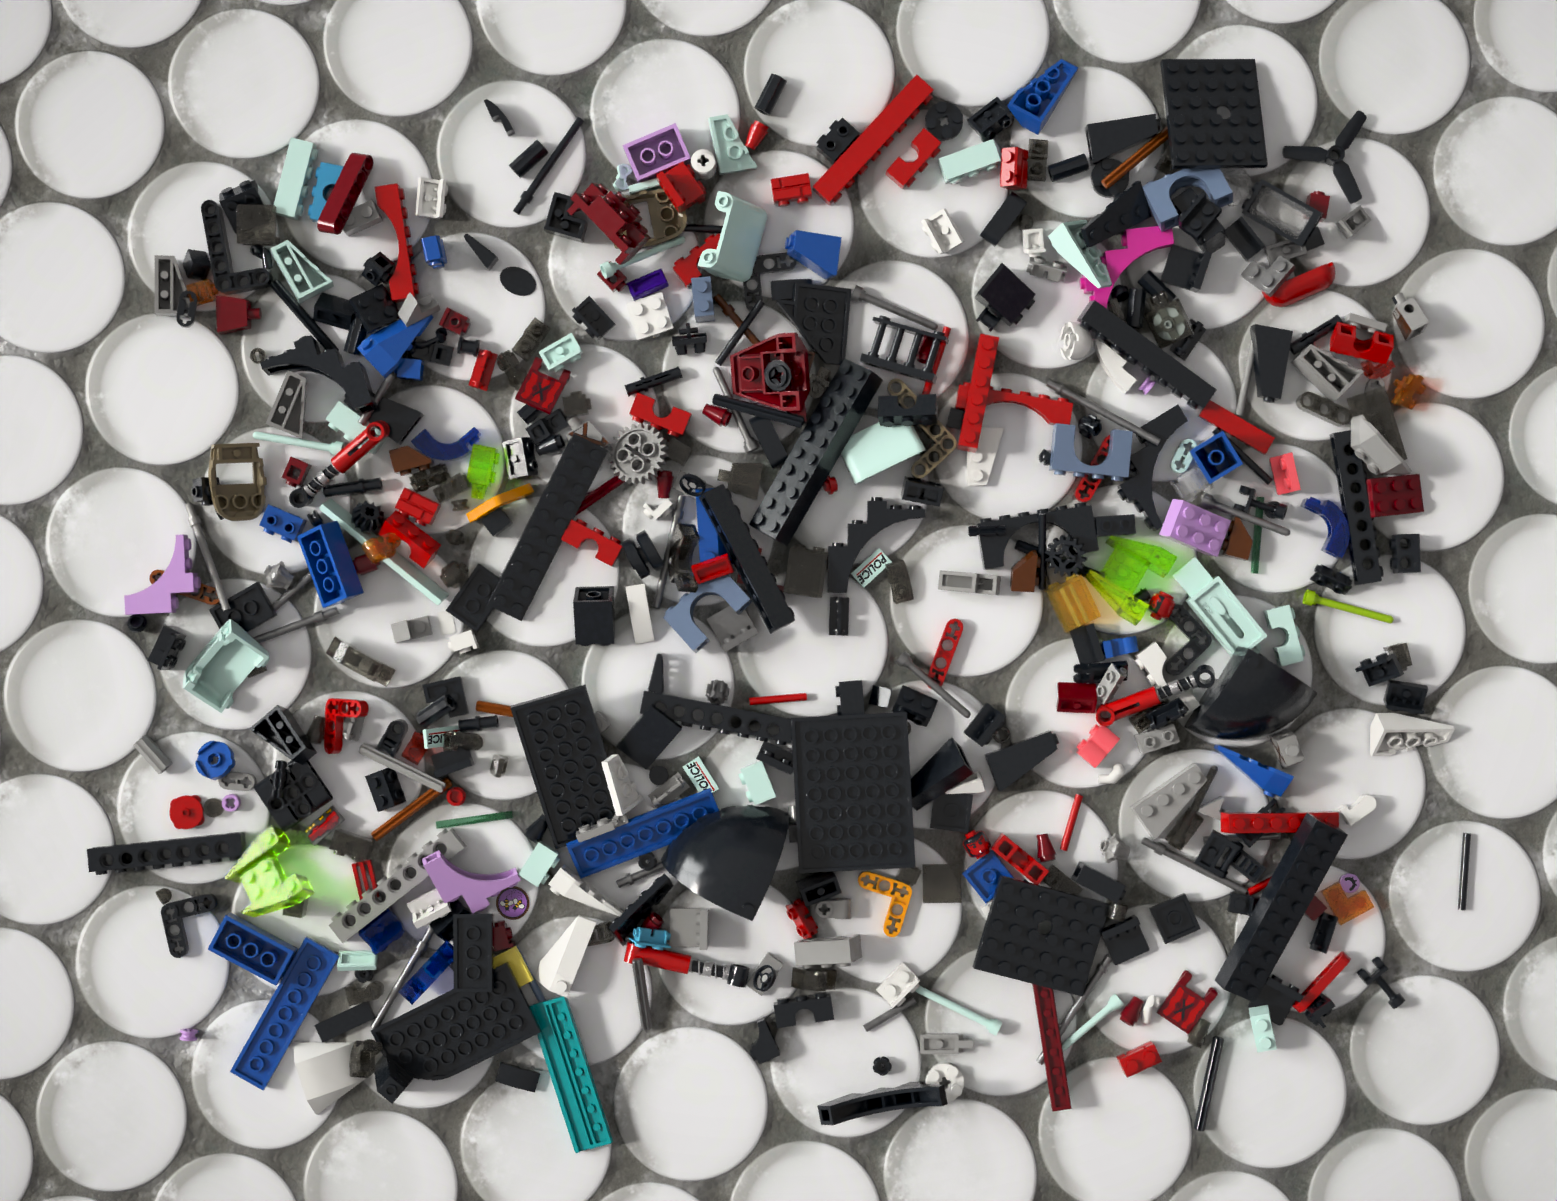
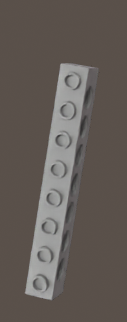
M453 828L449 831L444 829L437 835L438 840L434 843L430 840L422 847L424 851L419 855L416 852L407 858L408 863L405 866L398 865L392 870L393 875L388 879L386 876L376 883L378 885L377 888L373 891L369 888L361 895L363 899L359 902L354 900L346 906L348 910L345 913L339 912L331 918L333 922L329 924V927L342 943L350 939L429 876L423 866L422 858L424 855L429 856L438 851V844L446 845L447 851L442 855L448 861L467 847ZM409 867H413L416 870L415 877L408 875L407 870ZM394 879H398L401 882L400 889L393 887L392 881ZM378 891L386 894L385 901H380L377 898ZM363 903L370 905V913L362 910ZM348 915L355 917L356 922L354 925L347 922Z

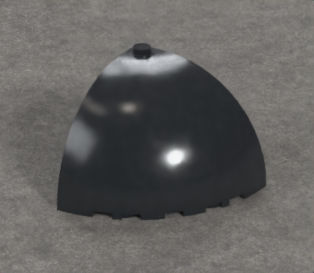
M1238 646L1218 679L1215 678L1214 684L1207 688L1199 701L1200 706L1193 711L1184 727L1197 734L1219 740L1237 741L1259 738L1291 723L1311 704L1317 692L1251 649Z
M747 805L726 807L712 814L708 813L682 830L683 832L666 849L661 862L675 879L699 896L723 909L753 921L772 881L784 847L789 824L788 812L768 806Z

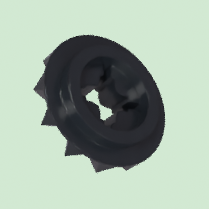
M774 360L766 366L764 378L766 384L772 390H786L791 385L790 381L793 376H791L792 369L789 368L788 363ZM778 372H783L780 378H774Z

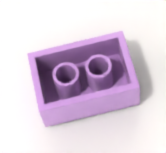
M676 123L623 145L638 183L657 178L656 175L663 171L665 174L682 161L685 165L691 163L690 155Z
M1172 499L1159 535L1205 555L1218 557L1231 521L1184 500Z

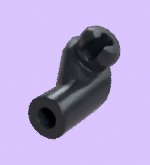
M260 244L252 245L250 248L251 254L262 259L264 269H272L270 250Z

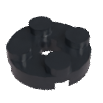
M940 101L933 105L926 114V130L939 141L953 139L962 129L963 114L954 104ZM947 117L949 124L941 126L939 119Z
M1106 158L1097 163L1093 168L1090 178L1093 189L1098 195L1111 198L1115 195L1117 196V193L1125 191L1129 183V172L1109 189H1106L1101 183L1106 174L1109 175L1122 164L1121 161Z

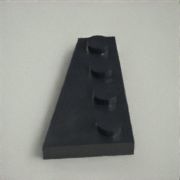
M665 874L655 879L653 885L648 890L643 891L639 898L633 904H630L625 909V912L620 917L615 918L609 926V929L622 946L627 943L625 938L630 932L633 933L634 928L637 929L639 921L646 918L648 914H651L652 906L658 905L674 886L670 878Z

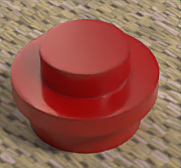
M828 475L822 486L824 491L831 495L838 490L836 478Z
M453 787L447 792V801L453 806H460L466 800V793L460 787Z

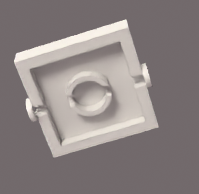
M663 292L651 296L647 295L626 304L638 341L652 336L653 338L659 337L661 333L674 329Z

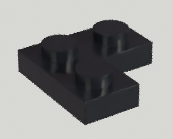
M461 676L422 685L426 703L435 702L446 694L453 698L455 709L449 713L450 718L469 714Z

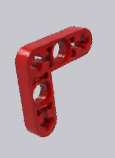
M340 698L327 700L324 730V749L327 754H339L341 752L344 717H366L369 710L366 701Z

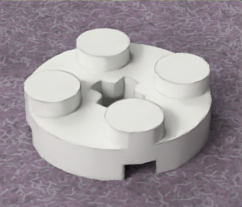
M938 1063L928 1072L925 1084L940 1085L939 1082H942V1078L946 1077L947 1080H950L947 1087H944L947 1102L953 1101L962 1094L964 1088L963 1075L956 1066L950 1063Z

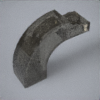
M677 523L669 546V578L671 583H676L677 589L680 592L696 593L698 589L691 566L694 549L700 537L696 526L693 524Z
M336 636L326 651V654L342 665L386 687L396 671L393 667L370 657L352 644Z

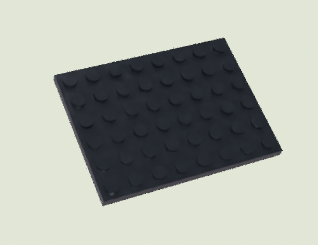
M907 712L791 718L799 873L916 867Z

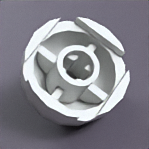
M1068 322L1062 328L1060 341L1064 340V348H1060V351L1065 360H1080L1086 357L1094 346V337L1091 331L1088 332L1080 326L1081 323Z

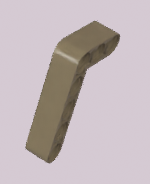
M896 378L888 383L887 392L890 396H898L900 407L904 409L911 408L904 404L906 397L912 398L914 405L916 404L917 396L902 380ZM898 383L901 386V391L894 393L891 390V385ZM939 420L938 424L929 426L917 424L935 445L912 465L911 475L916 479L926 477L957 446L955 437ZM932 425L939 427L940 433L938 435L930 433ZM944 440H951L953 447L945 449L943 447ZM929 453H937L939 460L931 462L928 457ZM915 466H923L925 469L924 474L917 475L914 471Z

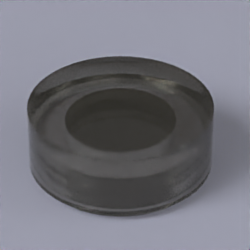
M219 798L208 799L204 804V812L209 817L220 816L224 811L222 800Z

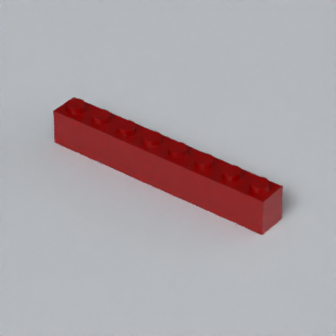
M916 75L813 185L812 190L828 205L832 202L836 203L842 197L841 192L845 188L849 189L855 183L854 178L858 174L862 175L868 169L867 164L871 160L874 162L881 155L880 150L884 146L887 148L894 141L893 136L897 132L900 134L907 127L906 122L910 118L913 120L920 113L919 108L923 104L926 106L933 99L934 89Z

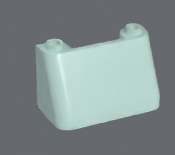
M718 191L715 205L719 211L726 213L717 250H704L700 256L698 266L715 277L745 282L750 279L767 220V213L757 205L729 193Z
M878 422L851 435L840 455L854 484L857 485L864 482L868 477L871 478L910 459L912 456L924 453L926 449L913 425L885 427L880 426Z
M229 619L188 666L184 673L183 688L222 713L225 708L228 709L233 704V692L255 667L266 666L270 660L269 652L239 624Z

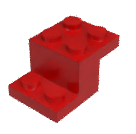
M683 161L665 174L661 171L656 175L659 185L679 214L696 202L699 204L704 202L706 189L701 181L696 182L694 179L696 178L695 173L690 165L685 166Z

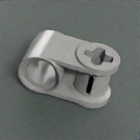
M825 899L815 903L814 910L821 918L851 919V899ZM822 904H825V906L828 907V910H825V913H822V911L819 910V908L822 907Z

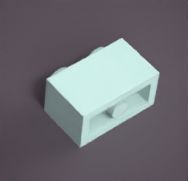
M762 761L740 769L742 773L738 775L742 785L746 784L749 791L746 792L750 803L754 802V805L776 797Z
M539 841L518 875L537 887L540 883L544 885L550 876L547 872L551 867H556L560 860L558 858L560 853L544 842Z
M1268 1005L1249 1008L1257 1053L1276 1050V1040Z

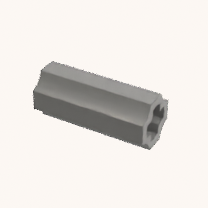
M148 735L143 736L133 745L158 774L163 773L172 765L169 758Z

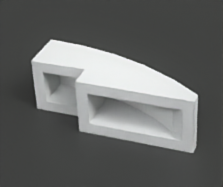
M1096 338L1094 340V349L1101 366L1112 382L1125 394L1136 382V379L1122 368L1127 361L1108 345Z
M646 585L626 586L635 643L655 641Z

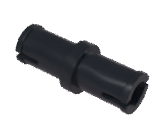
M497 715L489 717L475 716L473 719L459 720L458 726L460 732L469 730L482 731L484 728L499 727Z

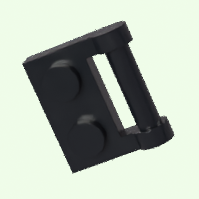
M1213 829L1194 863L1221 878H1226L1227 870L1238 852L1242 851L1244 845ZM1226 847L1232 848L1221 867L1216 866Z

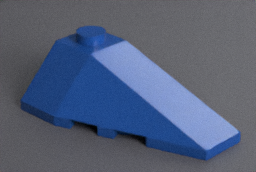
M1061 59L1048 68L1040 77L1034 78L1029 85L1020 88L1015 93L1007 107L1022 127L1039 135L1076 74L1078 67Z
M430 315L408 327L400 319L371 334L361 342L357 349L386 378L403 361L401 359L402 355L406 350H411L413 347L411 343L415 337L421 336L434 317Z
M706 488L705 492H707V491H709V490H711V489H713V488ZM695 489L696 493L703 491V489ZM700 496L696 497L699 556L700 562L728 552L699 499Z
M1216 744L1214 746L1255 785L1263 789V794L1272 798L1275 795L1281 797L1293 780L1294 776L1263 765L1256 760L1244 757Z

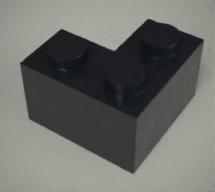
M554 192L544 226L545 232L583 243L588 226L587 221L571 217L567 212L574 203L570 199L571 196Z

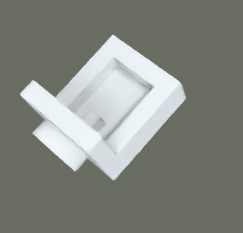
M1043 228L1022 230L1024 253L1029 254V257L1041 256L1042 252H1046L1043 242Z
M667 498L653 511L645 503L643 505L645 508L643 512L650 520L653 518L658 520L662 515L665 518L673 511L671 508L673 504Z

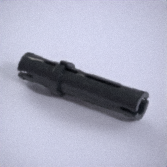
M1335 315L1312 331L1303 333L1302 337L1291 343V353L1295 355L1310 344L1314 345V342L1334 331L1337 322L1343 323L1342 319Z
M679 366L647 378L641 377V380L624 386L629 397L637 392H647L650 388L683 377Z
M380 477L367 480L362 478L359 481L323 486V493L325 497L351 493L365 494L367 491L382 490L383 485Z

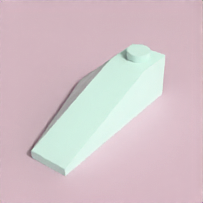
M1087 220L1062 223L1048 236L1057 252L1098 289L1112 285L1107 267L1100 259L1102 256L1101 250L1097 249L1096 245L1086 247L1081 228L1088 223Z

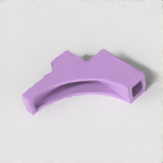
M176 535L175 549L171 562L163 575L155 583L135 594L124 595L125 615L176 613V609L179 607L176 593L198 592V588L201 587V579L198 577V573H190L192 559L189 558V550H191L192 544L191 539H188V535Z
M440 850L422 859L423 866L443 902H454L463 895L472 913L485 910L490 905L488 897L497 896L505 888H512L521 881L516 867L497 874L471 873L453 865L442 855Z

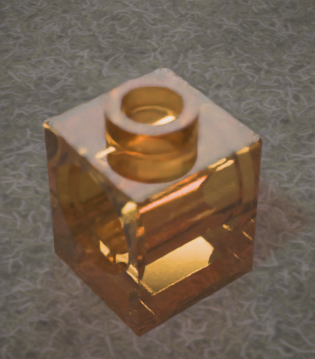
M209 279L186 285L187 291H192L196 294L198 298L197 306L216 301V295L219 294L215 284ZM189 295L190 302H194V299Z

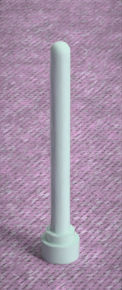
M679 236L637 253L632 259L622 265H619L617 262L609 263L608 261L600 264L601 273L605 279L612 277L618 269L683 244L685 237Z
M257 431L253 433L255 439L329 451L333 456L345 447V443L339 441L328 444Z
M922 986L915 990L918 994L986 1026L989 1033L995 1036L1002 1025V1021L996 1018L989 1020Z
M1113 994L1109 998L1107 1006L1062 1043L1063 1052L1110 1012L1124 1007L1125 1004L1116 994Z

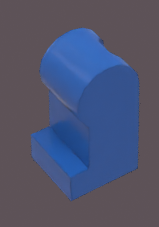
M1136 636L1100 642L1105 659L1139 651Z

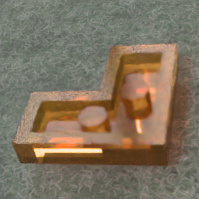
M1339 882L1321 890L1333 915L1338 917L1337 922L1339 925H1343L1374 908L1365 890H1361L1347 898Z

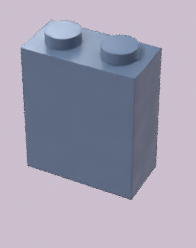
M711 277L691 278L696 323L715 321Z

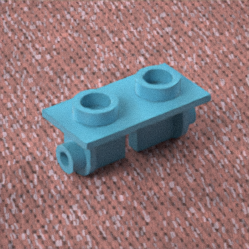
M637 927V929L634 928L633 930L634 938L629 937V940L634 942L636 947L646 948L647 945L657 950H663V947L671 948L667 944V940H670L671 937L667 930L654 929L651 936L652 929Z

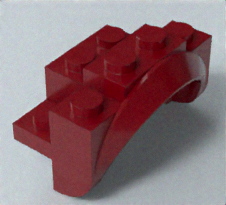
M591 183L582 194L575 193L570 198L574 203L567 212L573 216L576 212L582 210L622 251L615 259L619 265L625 264L632 259L651 238L647 234L648 230L640 224V221L643 219L639 215L640 211L634 205L630 206L626 202L627 198L620 191H610L608 193V189L603 184Z

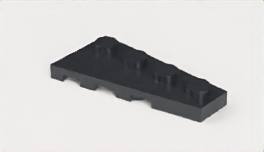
M1135 181L1131 188L1121 193L1116 201L1106 206V209L1101 214H1097L1081 228L1086 247H1092L1152 217L1141 181Z

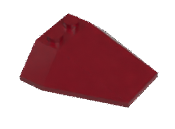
M797 332L776 334L730 355L733 394L782 411H799L803 409L810 391L808 350ZM774 360L786 362L789 368L792 369L791 376L793 378L790 381L791 385L786 390L775 391L766 384L764 372L766 366ZM778 372L774 378H780L783 372Z

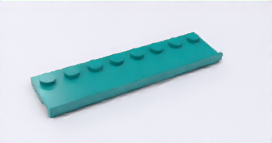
M559 996L529 1005L542 1030L537 1036L575 1153L611 1144L613 1138L568 999L564 996Z

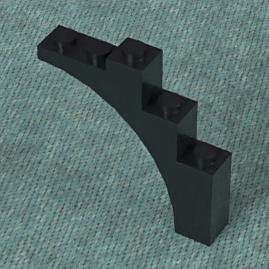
M312 335L303 336L295 341V349L286 350L283 354L270 356L265 361L260 362L262 370L268 376L296 370L314 372L326 376L344 389L349 396L353 408L359 415L378 409L365 367L360 362H351L345 367L342 355L336 348L327 349L321 353L318 342Z
M1179 405L1174 406L1140 427L1159 437L1161 441L1157 446L1136 434L1141 444L1144 443L1146 446L1130 457L1129 469L1132 473L1135 471L1137 475L1117 486L1119 489L1117 493L1122 501L1126 500L1128 503L1134 499L1136 510L1139 513H1143L1146 518L1144 519L1146 526L1149 529H1153V531L1163 526L1156 513L1152 496L1153 470L1158 454L1167 439L1176 429L1188 421Z
M871 497V501H867V524H863V520H852V524H847V547H844V543H832V546H828L827 593H847L848 579L853 563L860 550L873 536L894 523L908 519L925 518V509H921V506H909V509H902L901 505H890V509H887V501H883L882 497Z
M909 1082L895 1088H878L865 1094L851 1093L817 1107L821 1125H836L855 1118L886 1111L914 1107L944 1106L948 1103L944 1085Z

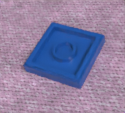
M992 849L988 854L981 857L962 872L985 903L993 899L1000 875L1014 878Z

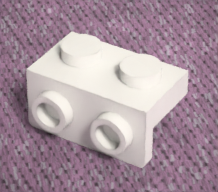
M424 177L418 179L415 216L430 219L443 218V215L446 213L444 201L448 193L446 179L436 180Z
M946 208L921 221L924 233L931 238V245L939 254H945L964 242Z
M436 888L407 903L412 913L413 924L417 929L425 927L435 919L443 918L451 912L450 902L444 903Z

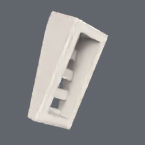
M980 771L973 772L974 774L945 793L985 792Z

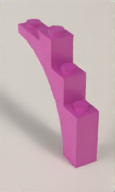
M1159 226L1126 229L1123 232L1124 235H1121L1122 247L1125 246V249L1108 250L1100 257L1101 262L1107 267L1112 285L1098 289L1084 275L1079 279L1080 289H1084V294L1092 293V296H1089V302L1095 300L1107 309L1108 298L1120 274L1141 256L1157 249L1171 247L1174 244L1172 228L1161 232Z

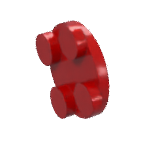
M185 795L171 801L169 814L175 828L191 829L204 823V809L200 796Z

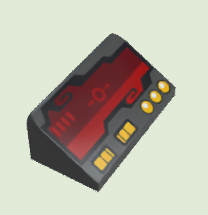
M332 805L304 832L311 843L316 846L345 819Z

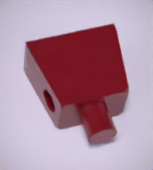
M216 296V322L219 334L251 329V320L262 318L261 308H251V303L247 299Z

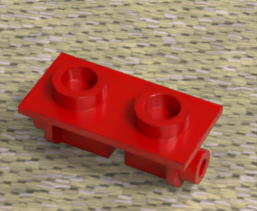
M479 349L468 386L485 391L488 390L498 354Z
M797 899L792 904L785 906L788 917L796 924V930L801 937L808 939L818 933V926L812 916L806 919L804 917L809 911L803 901Z

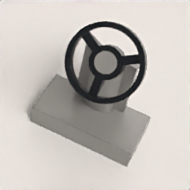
M681 470L672 488L694 499L701 496L706 488H715L698 476L690 473L687 474ZM695 489H703V491L696 493Z
M767 953L746 983V986L762 996L774 984L783 963Z

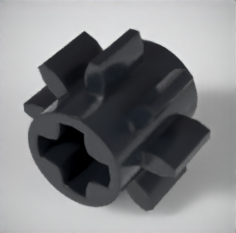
M1089 414L1088 417H1082L1078 422L1079 433L1088 439H1091L1092 435H1099L1102 430L1101 419H1098L1093 414Z

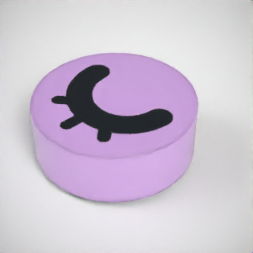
M1346 873L1341 876L1339 886L1343 891L1353 893L1358 890L1360 881L1356 875Z

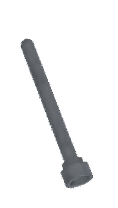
M855 286L851 300L856 302L866 301L931 330L938 328L937 323L866 294L862 287Z
M715 367L713 373L723 395L733 398L720 368ZM730 409L745 440L743 442L745 452L750 453L760 448L758 441L751 437L741 413Z
M1205 493L1200 508L1206 510L1214 508L1281 535H1290L1289 529L1217 502L1212 495Z
M904 651L898 657L895 663L900 667H907L965 718L970 717V711L912 662L910 654Z

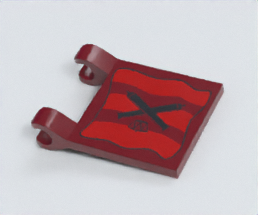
M536 357L515 400L551 414L565 385L570 379L571 371L564 369L560 379L557 380L539 372L543 359Z
M1185 970L1156 1013L1189 1034L1218 993L1214 988L1210 987L1203 998L1185 985L1191 980L1192 975L1189 971Z

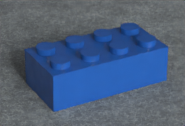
M338 521L321 524L297 536L323 608L341 604L364 593Z
M229 913L225 915L208 950L276 986L284 977L298 948L237 915Z

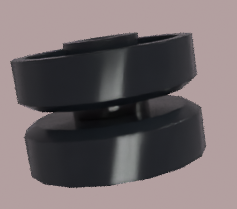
M645 530L636 534L639 547L630 538L621 543L628 561L641 579L650 575L648 562L656 571L665 567Z

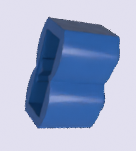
M438 235L422 238L421 242L426 263L433 267V269L445 267L444 264L448 262L443 239Z

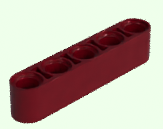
M351 153L318 219L317 227L320 232L336 235L342 232L373 168V158L371 155Z

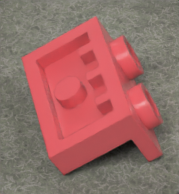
M1293 453L1271 457L1269 461L1277 495L1301 490Z

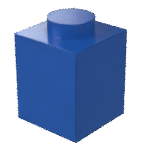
M401 358L403 361L394 370L399 379L422 381L424 361Z

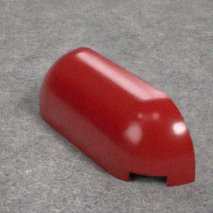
M1333 262L1324 264L1284 281L1271 297L1262 292L1263 296L1273 306L1286 307L1329 288L1335 279Z

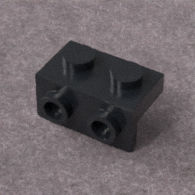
M590 296L579 306L572 309L574 313L572 317L579 325L583 323L587 327L585 331L592 339L596 337L600 340L616 325Z
M1385 652L1377 655L1375 660H1371V658L1365 659L1360 662L1359 667L1355 668L1356 672H1363L1369 687L1404 674L1395 653L1387 655Z
M1389 680L1383 701L1386 708L1394 712L1400 710L1413 715L1424 714L1425 709L1423 705L1428 687L1427 685Z
M903 685L891 712H907L908 720L913 721L916 725L926 727L933 715L938 700Z
M985 703L964 730V734L983 747L990 743L995 730H999L1004 725L1006 716L990 704Z
M386 768L365 776L378 812L406 802L396 771Z

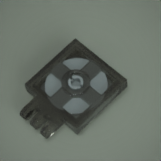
M1163 290L1159 292V295H1153V299L1152 297L1146 299L1151 312L1145 314L1144 317L1159 348H1165L1195 333L1179 298L1170 302L1166 292Z

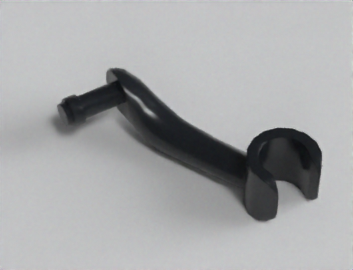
M438 328L435 332L437 337L424 342H412L411 353L414 354L416 348H426L436 342L444 343L447 336L446 329Z

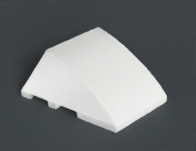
M293 1041L295 1066L306 1100L316 1115L366 1079L354 1042L322 1043Z

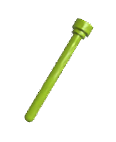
M1309 589L1304 593L1303 604L1305 605L1320 604L1386 623H1392L1394 620L1390 615L1320 597L1315 591Z

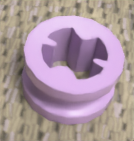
M1150 376L1138 388L1139 391L1143 390L1144 395L1156 383L1155 380H1150Z
M236 794L226 795L222 799V807L229 812L237 810L241 805V800ZM228 798H230V800L233 798L235 799L234 808L233 806L228 807Z
M180 1029V1033H182V1036L179 1038L180 1040H197L195 1036L198 1033L197 1029Z

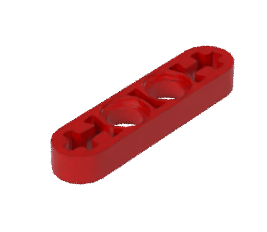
M1110 435L1102 441L1090 466L1099 465L1097 463L1099 455L1107 457L1108 453L1101 450L1102 448L1104 450L1108 448L1107 440L1110 441ZM1085 474V477L1081 479L1075 490L1076 500L1082 503L1089 501L1102 479L1092 483L1088 480V475ZM1085 481L1086 484L1094 486L1093 490L1088 488L1086 492L1089 495L1088 498L1084 497L1081 499L1079 490L1083 491L1087 486L1083 485Z
M950 619L946 623L927 674L930 678H934L935 672H932L933 668L944 672L943 676L939 674L937 680L940 681V686L943 685L963 631V623L958 619ZM954 622H957V626L960 627L959 631L955 630L953 636H957L956 640L945 636L946 632L948 634L951 633L952 628L949 625L954 624ZM947 639L953 642V648L949 651L944 650L942 647L943 642ZM940 657L944 658L947 662L946 666L942 669L936 666V660Z
M1340 952L1301 993L1303 995L1300 1002L1295 1000L1293 1007L1299 1013L1305 1011L1347 966L1351 958L1345 952Z

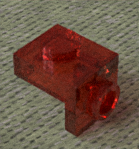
M1370 360L1360 363L1363 367V374L1369 379L1383 378L1391 373L1390 370L1396 367L1392 360H1388L1386 364L1379 363L1375 367Z
M414 732L410 742L401 754L402 757L417 766L428 751V749L424 748L423 733Z

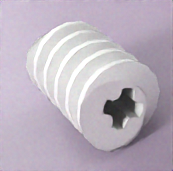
M705 149L697 150L693 154L691 164L695 175L704 180L713 177L716 172L714 155Z

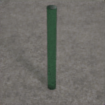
M1257 497L1256 500L1263 503L1264 497ZM1256 508L1255 516L1263 519V510ZM1255 524L1251 573L1258 574L1262 527Z
M506 811L436 821V828L513 818V812Z

